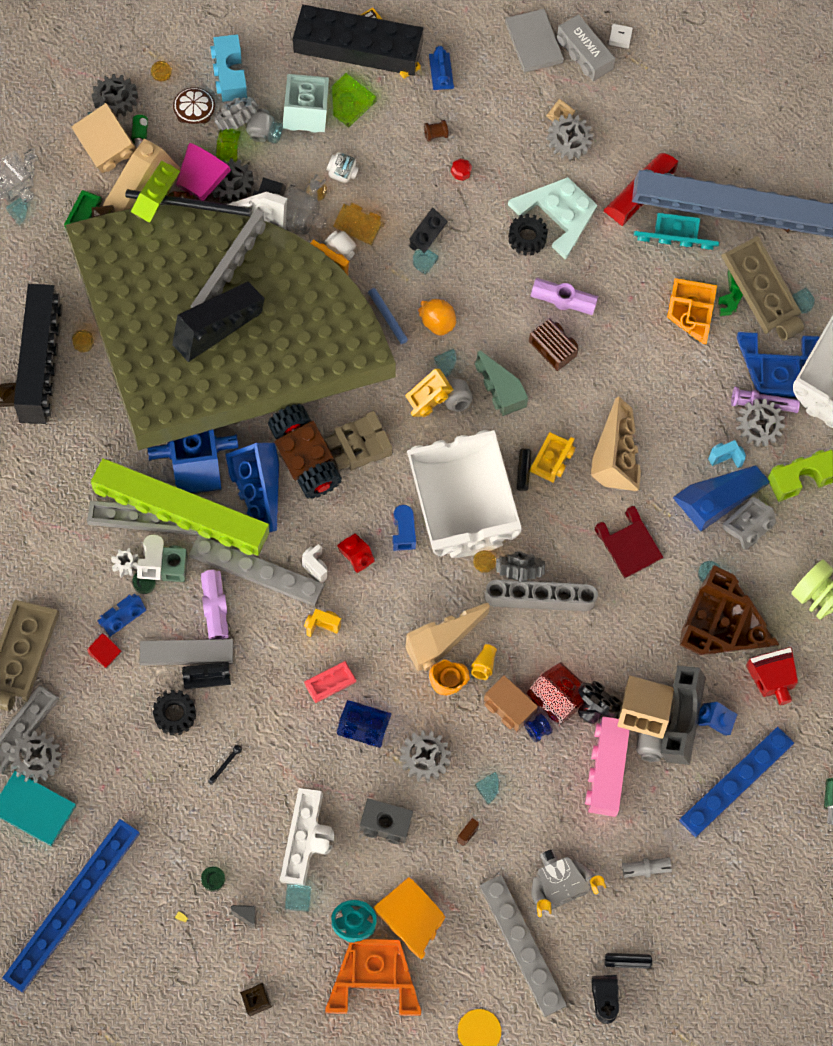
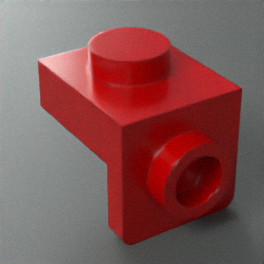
M356 533L337 545L339 551L351 562L354 571L357 573L375 562L369 545Z

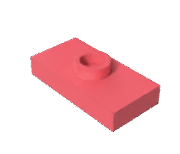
M346 661L304 681L315 703L356 683V679Z

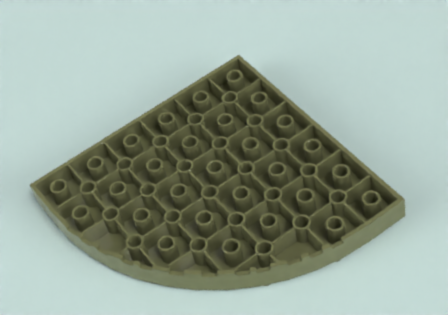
M160 205L150 223L132 213V209L65 225L68 240L138 450L279 411L287 406L291 407L293 404L297 406L298 404H304L396 377V362L383 330L370 304L357 285L323 251H320L296 234L273 223L264 221L266 226L263 233L256 237L253 248L246 252L241 266L236 267L231 281L226 282L222 291L224 293L249 281L265 298L262 313L190 362L172 345L177 315L191 309V304L250 217L177 205Z

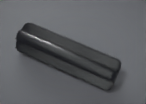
M522 448L519 451L516 487L519 491H527L529 488L530 449Z
M606 953L604 963L606 967L649 969L652 967V956L649 954Z

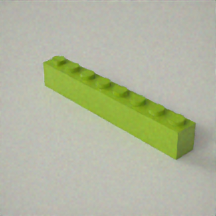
M102 458L91 479L92 488L99 496L112 497L122 505H132L142 513L147 514L149 512L156 515L162 521L177 523L182 529L197 531L202 537H212L219 540L225 546L231 547L232 545L240 548V551L247 555L255 554L259 556L269 535L268 523Z

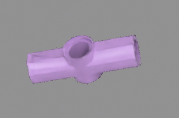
M536 278L531 292V297L553 303L560 310L570 308L593 315L598 296L575 290L569 283L559 285ZM560 295H566L569 298H562Z
M207 570L201 573V582L204 597H202L204 617L207 620L209 640L229 638L226 621L227 606L225 594H223L221 572Z

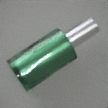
M833 778L826 779L824 808L828 809L827 824L833 825Z

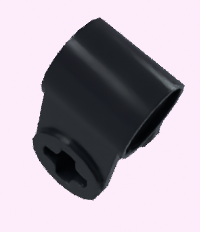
M617 975L592 976V994L596 1018L603 1024H610L615 1021L619 1013ZM604 1006H608V1009L611 1011L610 1016H607L606 1012L603 1011Z

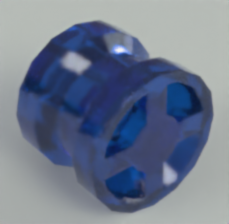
M541 713L533 721L528 720L524 723L527 733L535 743L539 742L542 736H548L552 733L549 722Z

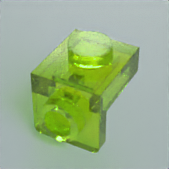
M227 128L219 130L216 144V157L218 159L229 161L232 158L234 162L237 161L241 131H235L231 128L229 130Z

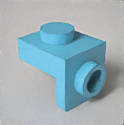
M734 440L725 445L720 443L714 446L708 460L714 466L732 458L736 467L740 468L743 466L746 455L744 449L738 446Z

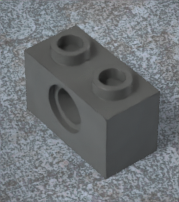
M367 798L359 831H362L363 835L370 838L380 836L393 844L405 843L413 810ZM387 818L391 820L392 825L384 828L379 824L380 820Z

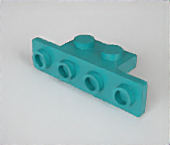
M657 213L655 233L633 232V236H637V241L650 242V238L659 239L658 243L671 245V241L680 242L679 246L692 247L693 244H700L701 249L713 250L714 246L717 247L720 243L719 241L697 239L700 218Z

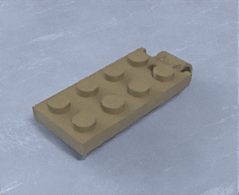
M759 236L721 255L765 334L776 328L779 338L786 341L803 332L804 325L798 317L801 315V311Z
M14 600L0 638L1 710L10 712L15 703V696L22 697L23 701L28 702L60 614L58 610Z

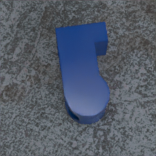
M399 505L395 508L393 522L398 532V535H393V551L416 549L413 510L407 505Z

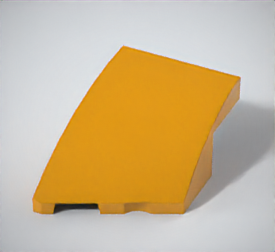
M674 279L667 318L705 345L707 344L717 285Z
M410 877L373 907L375 913L390 926L391 930L420 959L424 958V950L429 940L433 941L437 929L441 927L445 919L442 911Z

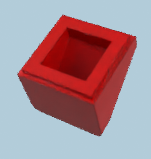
M104 633L87 649L88 654L104 668H107L122 652Z

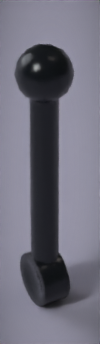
M240 745L233 747V752L208 780L209 784L213 785L236 754L242 752Z

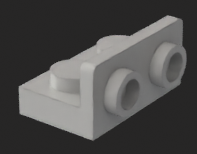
M753 496L723 523V528L726 532L739 539L742 548L747 550L776 524L773 508Z

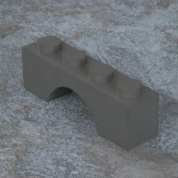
M677 666L673 686L675 694L674 715L669 729L665 731L661 748V755L668 763L690 765L706 681L705 675L698 667Z

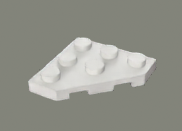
M264 192L227 204L251 208L252 214L256 209L264 212V221L273 223L286 230L287 198L279 194Z

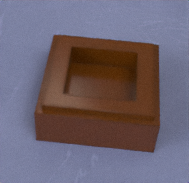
M472 818L458 835L457 842L462 846H466L478 830L479 822Z

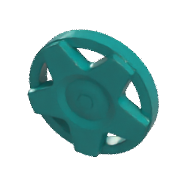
M348 900L342 902L334 909L331 924L334 932L340 938L347 942L355 943V941L364 940L374 933L377 916L369 904L359 900ZM351 906H358L361 908L358 910H354ZM341 911L342 917L336 919L337 914ZM370 915L372 916L373 923L367 920Z

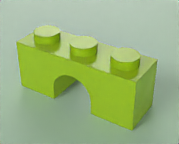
M161 160L140 192L131 212L150 223L163 199L172 189L180 171L171 164Z
M820 450L806 459L800 457L786 466L780 464L772 468L768 480L778 502L799 495L803 487L799 479L800 476L812 477L818 488L833 483V450L825 452Z

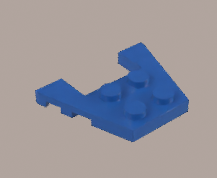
M738 332V344L754 387L759 391V394L797 398L793 390V384L820 337H802V356L758 354V333Z

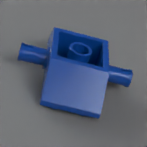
M212 429L167 442L166 445L152 446L148 448L149 461L163 458L172 460L175 485L179 489L192 494L222 490L217 453L221 450L239 449L237 434L216 437Z

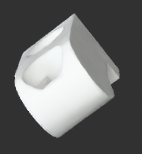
M149 535L144 539L143 554L145 559H138L137 578L161 579L164 542L160 536Z

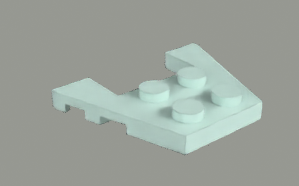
M568 177L508 201V206L515 213L523 216L538 205L565 231L552 244V248L565 260L597 209V204Z

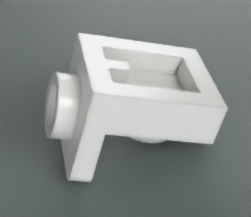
M318 544L314 548L309 547L303 553L302 566L316 581L323 583L327 579V566L322 560H316L322 555V547Z

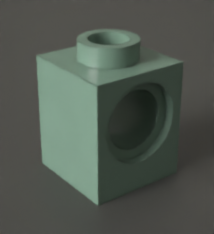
M177 545L169 546V548L163 547L162 581L185 582L187 568L186 549ZM172 560L180 561L176 566L169 565V562Z

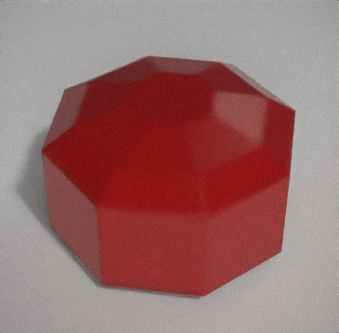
M461 158L454 161L451 168L453 177L461 181L470 178L472 166L469 161Z

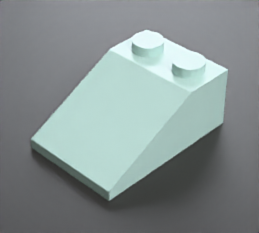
M287 74L283 117L284 129L292 131L306 130L313 133L325 132L328 77Z

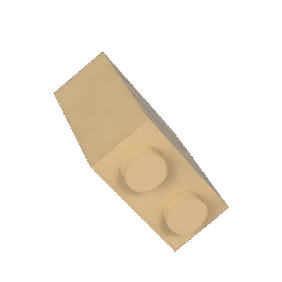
M106 103L71 126L88 155L102 173L113 170L116 164L122 160L129 159L137 149L113 110Z
M629 675L617 727L663 739L669 722L674 688Z

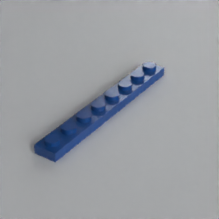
M118 820L2 977L3 980L24 993L140 835L139 831L123 820Z

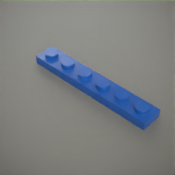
M779 727L775 728L683 815L679 821L696 838L790 749L794 742Z

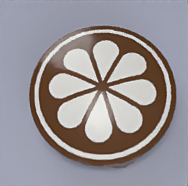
M191 87L177 94L173 102V110L178 121L181 123H208L215 110V101L208 91L198 87Z

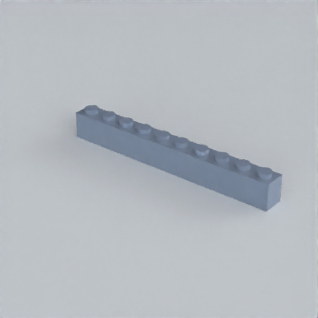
M647 169L639 170L634 179L632 202L833 238V203H823L816 199H800L794 195L783 196L778 195L776 192L766 193L757 191L754 188H738L732 184H716L714 181H699L692 177L682 178L670 173H654L652 170Z

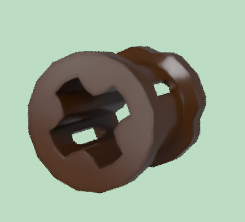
M441 120L440 123L435 124L424 123V133L427 142L439 137L448 138L449 132L446 120Z

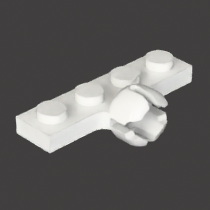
M298 789L280 876L282 883L305 886L311 856L315 853L327 855L332 849L333 845H329V841H334L333 829L330 826L318 824L323 798L322 791Z

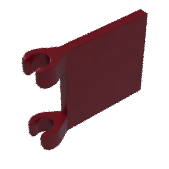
M635 506L627 508L625 512L627 519L632 523L631 525L610 535L604 522L598 523L594 528V531L604 543L624 579L664 558L643 524Z

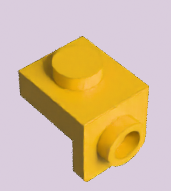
M315 608L313 615H308L304 625L307 628V636H312L316 626L338 634L341 627V618L332 611L324 612Z

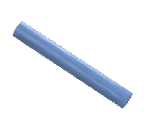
M375 288L370 289L368 294L400 344L406 343L408 338Z

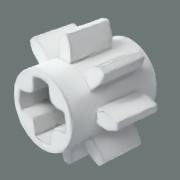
M130 548L127 551L118 549L117 556L111 557L112 562L115 563L112 566L113 572L119 570L121 578L128 574L132 577V572L138 566V563H136L139 559L138 554L132 555Z

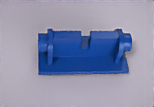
M438 46L435 48L434 54H429L433 90L454 89L450 53H446L442 46Z
M134 593L131 596L129 594L117 604L119 610L116 611L112 607L103 615H100V619L97 621L102 628L104 627L109 637L146 611L139 595L137 596Z

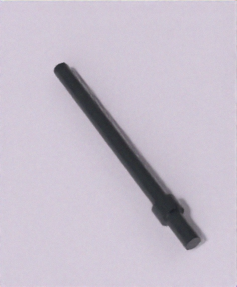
M127 189L125 197L137 199L141 191ZM166 195L162 201L164 204L250 217L252 214V209L247 207Z

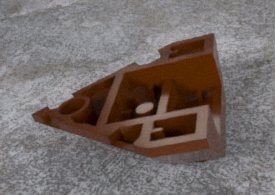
M713 565L699 588L681 630L680 646L698 655L773 647L780 644L766 628L767 624L748 595H745L738 585L739 581L735 575Z

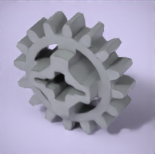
M245 97L242 99L235 98L230 103L221 107V112L216 114L217 116L214 117V121L219 130H225L226 128L228 130L230 128L237 129L249 122L252 118L251 115L256 114L259 108L254 97L246 99Z
M568 114L567 119L561 115L559 121L556 119L553 121V126H550L548 129L547 140L551 141L549 148L555 147L554 154L560 152L561 159L567 155L568 159L572 160L573 155L579 159L581 153L584 155L587 153L588 148L592 145L590 140H592L593 134L589 133L591 126L585 127L586 120L580 122L579 115L573 119L572 115ZM572 132V139L568 142V135Z
M758 399L753 400V406L748 402L745 404L747 410H739L742 417L736 418V421L741 422V425L736 427V429L743 431L740 437L746 436L748 438L747 444L754 441V446L758 447L760 442H762V445L765 447L768 446V440L771 443L776 442L774 436H782L779 429L785 428V425L781 424L780 421L785 416L778 415L781 408L774 409L775 402L767 405V399H763L761 404H759ZM764 409L770 412L772 416L766 414ZM753 410V417L750 421H747L749 413ZM759 419L760 421L764 420L765 424L762 426L757 425L756 421ZM774 424L773 431L769 434V428ZM749 430L756 432L757 436L753 435Z
M421 730V736L419 737L413 733L412 741L407 738L405 739L407 747H401L400 752L405 755L400 756V762H406L402 769L403 771L410 770V778L414 774L417 775L418 782H420L422 777H425L426 782L430 781L431 776L436 780L439 779L438 772L445 774L446 768L444 766L450 765V760L447 758L451 756V751L445 750L448 747V743H441V735L434 738V731H431L429 736H427L424 730ZM415 747L416 754L410 758V751ZM421 754H430L429 759L427 760L425 757L421 758ZM441 754V761L436 766L435 758Z
M33 731L30 737L26 732L23 733V740L16 738V746L12 745L10 748V752L14 754L9 755V761H14L11 764V770L18 769L17 777L23 774L25 775L26 782L31 777L34 783H37L39 777L46 781L48 774L52 776L55 774L54 768H59L60 762L58 759L61 758V753L56 752L59 749V744H52L53 737L46 739L45 732L41 736H37L36 731ZM47 751H49L50 756H51V761H50V762H49V758L46 757V752H47ZM19 752L24 757L23 763L20 761ZM40 753L39 758L36 757L30 761L31 755L36 756V754Z

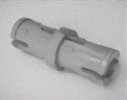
M670 857L654 860L643 858V861L622 863L624 879L643 875L647 878L651 877V874L671 873Z

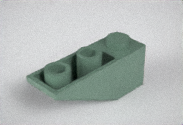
M481 350L478 351L476 361H474L478 373L482 372L484 386L493 395L492 401L495 409L500 410L502 416L526 408L528 396L520 380Z

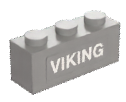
M579 14L558 26V43L567 49L571 59L577 61L583 73L589 76L592 81L613 70L615 57Z

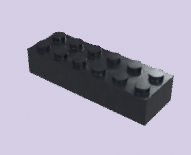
M302 4L293 36V51L298 54L400 73V71L408 72V75L415 76L417 62L423 45L424 27Z
M28 284L14 397V407L20 423L46 424L47 416H51L52 405L49 403V396H53L54 384L51 383V378L56 374V363H53L54 356L58 355V343L55 342L56 336H60L58 317H62L63 310L62 304H60V294L56 293L55 285Z

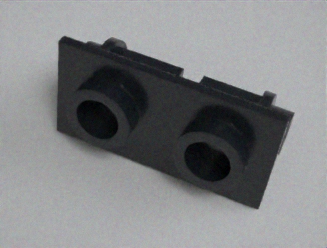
M432 207L409 238V247L414 251L420 249L425 253L448 221Z
M229 662L182 667L184 690L231 685Z

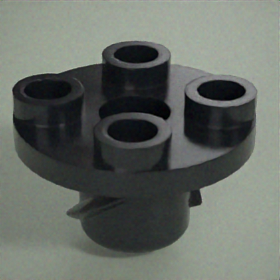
M593 681L592 684L582 683L578 688V693L584 700L578 709V714L584 721L590 724H595L602 714L611 717L616 716L622 705L621 700L609 695L604 691L605 687L597 681Z

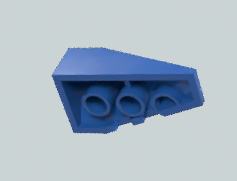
M254 443L225 454L231 481L237 484L240 491L238 495L240 500H244L246 503L248 516L268 523L269 533L277 531L279 460L275 443Z
M755 465L691 484L675 495L673 499L702 532L767 486L770 481Z

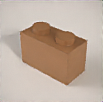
M504 675L485 693L483 700L485 707L494 714L496 712L502 718L503 724L509 729L513 728L516 732L536 714L538 708L531 699Z

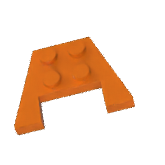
M364 939L355 941V943L350 942L329 1001L327 1002L325 1013L347 1014L348 988L399 989V1015L421 1016V1008L416 997L400 940Z

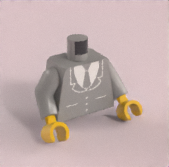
M553 849L540 854L545 867L540 868L537 871V876L533 879L531 896L537 907L538 916L542 917V910L549 911V914H552V909L588 894L590 891L589 886H591L594 894H598L597 886L602 885L606 888V884L602 876H596L590 869L576 860L565 857L558 861Z

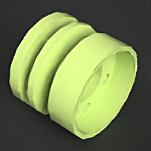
M824 559L818 562L806 574L791 593L802 604L812 598L814 602L809 609L811 612H814L819 606L822 607L816 615L820 620L833 613V581L830 579L833 574V567Z

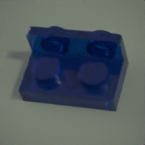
M347 700L339 720L337 735L381 748L392 713Z

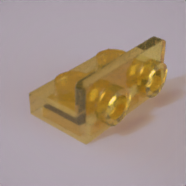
M352 202L350 206L343 204L333 227L372 246L381 226L384 227L385 223L380 221L382 217L373 212L367 215L361 212L362 207Z

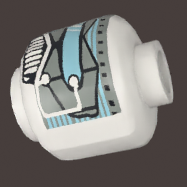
M338 152L336 155L332 154L326 170L329 171L330 178L342 183H348L350 178L355 179L359 168L355 166L356 159L354 157Z

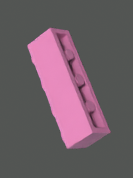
M603 716L601 722L596 723L594 737H598L597 746L593 745L591 759L595 760L594 768H590L588 782H592L591 791L587 790L585 804L589 805V813L616 817L619 812L629 730L617 727L619 719Z

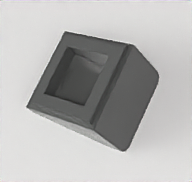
M232 905V915L255 929V907Z

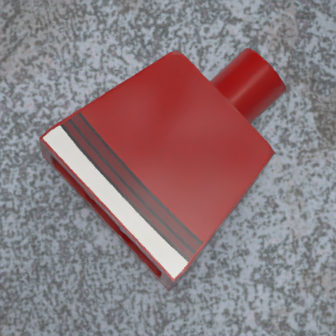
M788 647L750 658L746 667L762 696L775 695L779 705L792 702L789 690L794 689L798 683L792 648Z

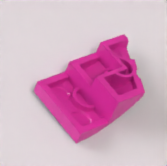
M189 143L176 186L182 191L189 193L190 196L195 195L204 201L231 169L211 153Z

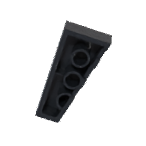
M247 281L178 314L172 345L190 362L252 319L258 317L262 313L265 298Z

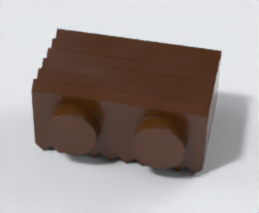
M549 318L530 333L529 343L535 347L538 353L556 371H559L577 357L579 349L577 342L572 337L568 338L563 333L562 326L558 322L554 323Z

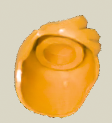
M442 299L421 301L422 307L418 309V312L425 327L439 336L448 334V332L453 330L456 325V315L451 304Z
M447 659L434 664L429 672L432 688L439 695L448 696L457 693L470 680L469 670L464 664L450 662Z

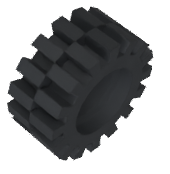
M526 214L525 218H523V215H519L518 219L515 218L510 225L508 241L513 250L517 248L516 252L518 254L523 251V255L527 256V252H530L531 256L534 255V251L539 253L541 248L545 247L548 229H546V223L542 224V218L536 220L537 215L533 214L532 218L529 217V214ZM526 229L532 230L536 233V237L532 240H526L520 236V232Z
M170 690L171 693L169 694L166 691L163 693V697L159 696L157 698V703L154 702L153 716L155 723L165 734L169 732L173 736L175 733L181 735L182 731L185 730L187 732L190 730V725H194V719H196L194 702L187 693L184 695L183 691L179 690L178 693H175V690ZM169 706H181L184 710L183 716L176 721L169 720L165 715Z

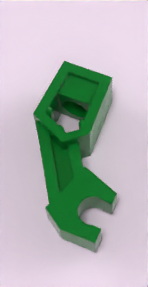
M729 270L728 283L731 293L718 299V305L724 304L727 306V308H720V316H729L736 312L737 306L743 297Z

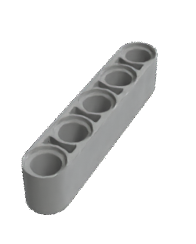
M492 580L487 584L485 601L494 607L590 611L594 608L598 597L596 588L588 584L519 582L513 580ZM498 590L501 595L493 596L490 591ZM520 591L524 596L521 598L515 597L513 592ZM538 592H542L547 597L545 599H540L535 594ZM564 593L569 596V599L562 600L558 595ZM589 595L592 600L585 601L581 596Z

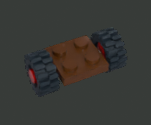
M293 404L291 407L287 406L284 410H279V413L273 414V417H270L268 421V426L276 439L274 443L295 481L298 480L305 497L308 499L318 498L322 494H327L328 491H333L334 487H338L342 478L332 462L334 458L314 420L311 421L304 406Z

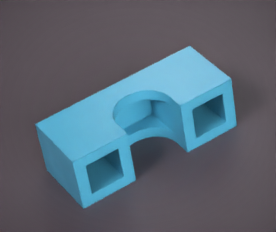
M238 34L213 37L214 46H210L212 59L216 58V63L213 64L214 76H219V81H216L217 94H221L222 102L233 101L235 98L242 99L245 97L246 99L247 88L244 70L229 69L234 64H242Z

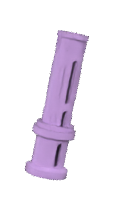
M734 387L731 406H745L748 402L753 406V400L767 399V405L770 404L769 401L786 404H775L774 409L781 408V411L794 413L799 411L800 401L798 399L759 394V391L754 389L752 391L740 390L739 387Z

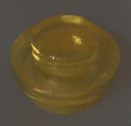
M157 61L151 68V76L156 81H166L172 75L170 65L164 61Z
M486 550L476 553L473 559L475 569L482 573L492 571L496 564L495 556Z

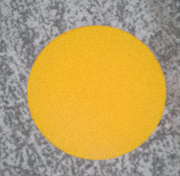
M484 1009L471 1010L461 1018L458 1024V1038L463 1046H497L501 1038V1026L496 1016Z

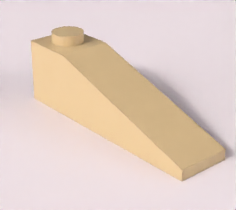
M144 138L130 157L102 206L114 205L115 212L132 209L137 199L126 198V190L142 191L161 160L171 164L179 171L181 168L161 147Z
M620 397L615 398L595 450L591 476L604 487L638 491L640 488L641 469L635 460L638 447L634 445L632 434L635 433L633 409Z
M489 603L465 610L460 614L459 618L451 615L446 617L439 625L431 622L407 633L405 649L418 672L423 669L428 671L434 664L438 663L489 614Z

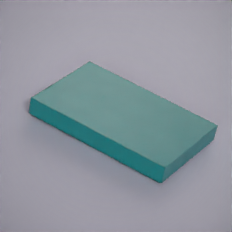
M14 771L0 793V819L52 847L75 810L76 804L48 788L34 783L31 779L26 782L24 775L17 777V771Z

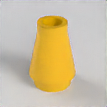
M485 644L482 651L471 664V674L480 680H487L492 675L497 651L494 646Z

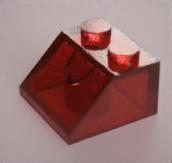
M561 662L542 673L526 693L537 706H540L548 713L551 720L559 725L570 719L584 702L578 693V688L583 682Z

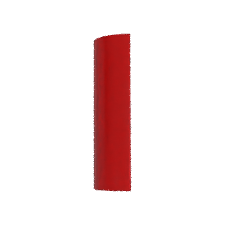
M659 153L643 170H652L654 173L674 174L679 161L669 154ZM634 179L603 210L621 226L644 205L632 202Z

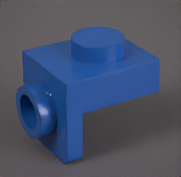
M718 702L703 703L700 708L697 724L699 726L708 725L725 736L731 735L737 714Z

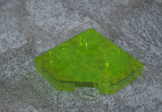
M347 73L332 85L333 116L348 128L377 102V97Z

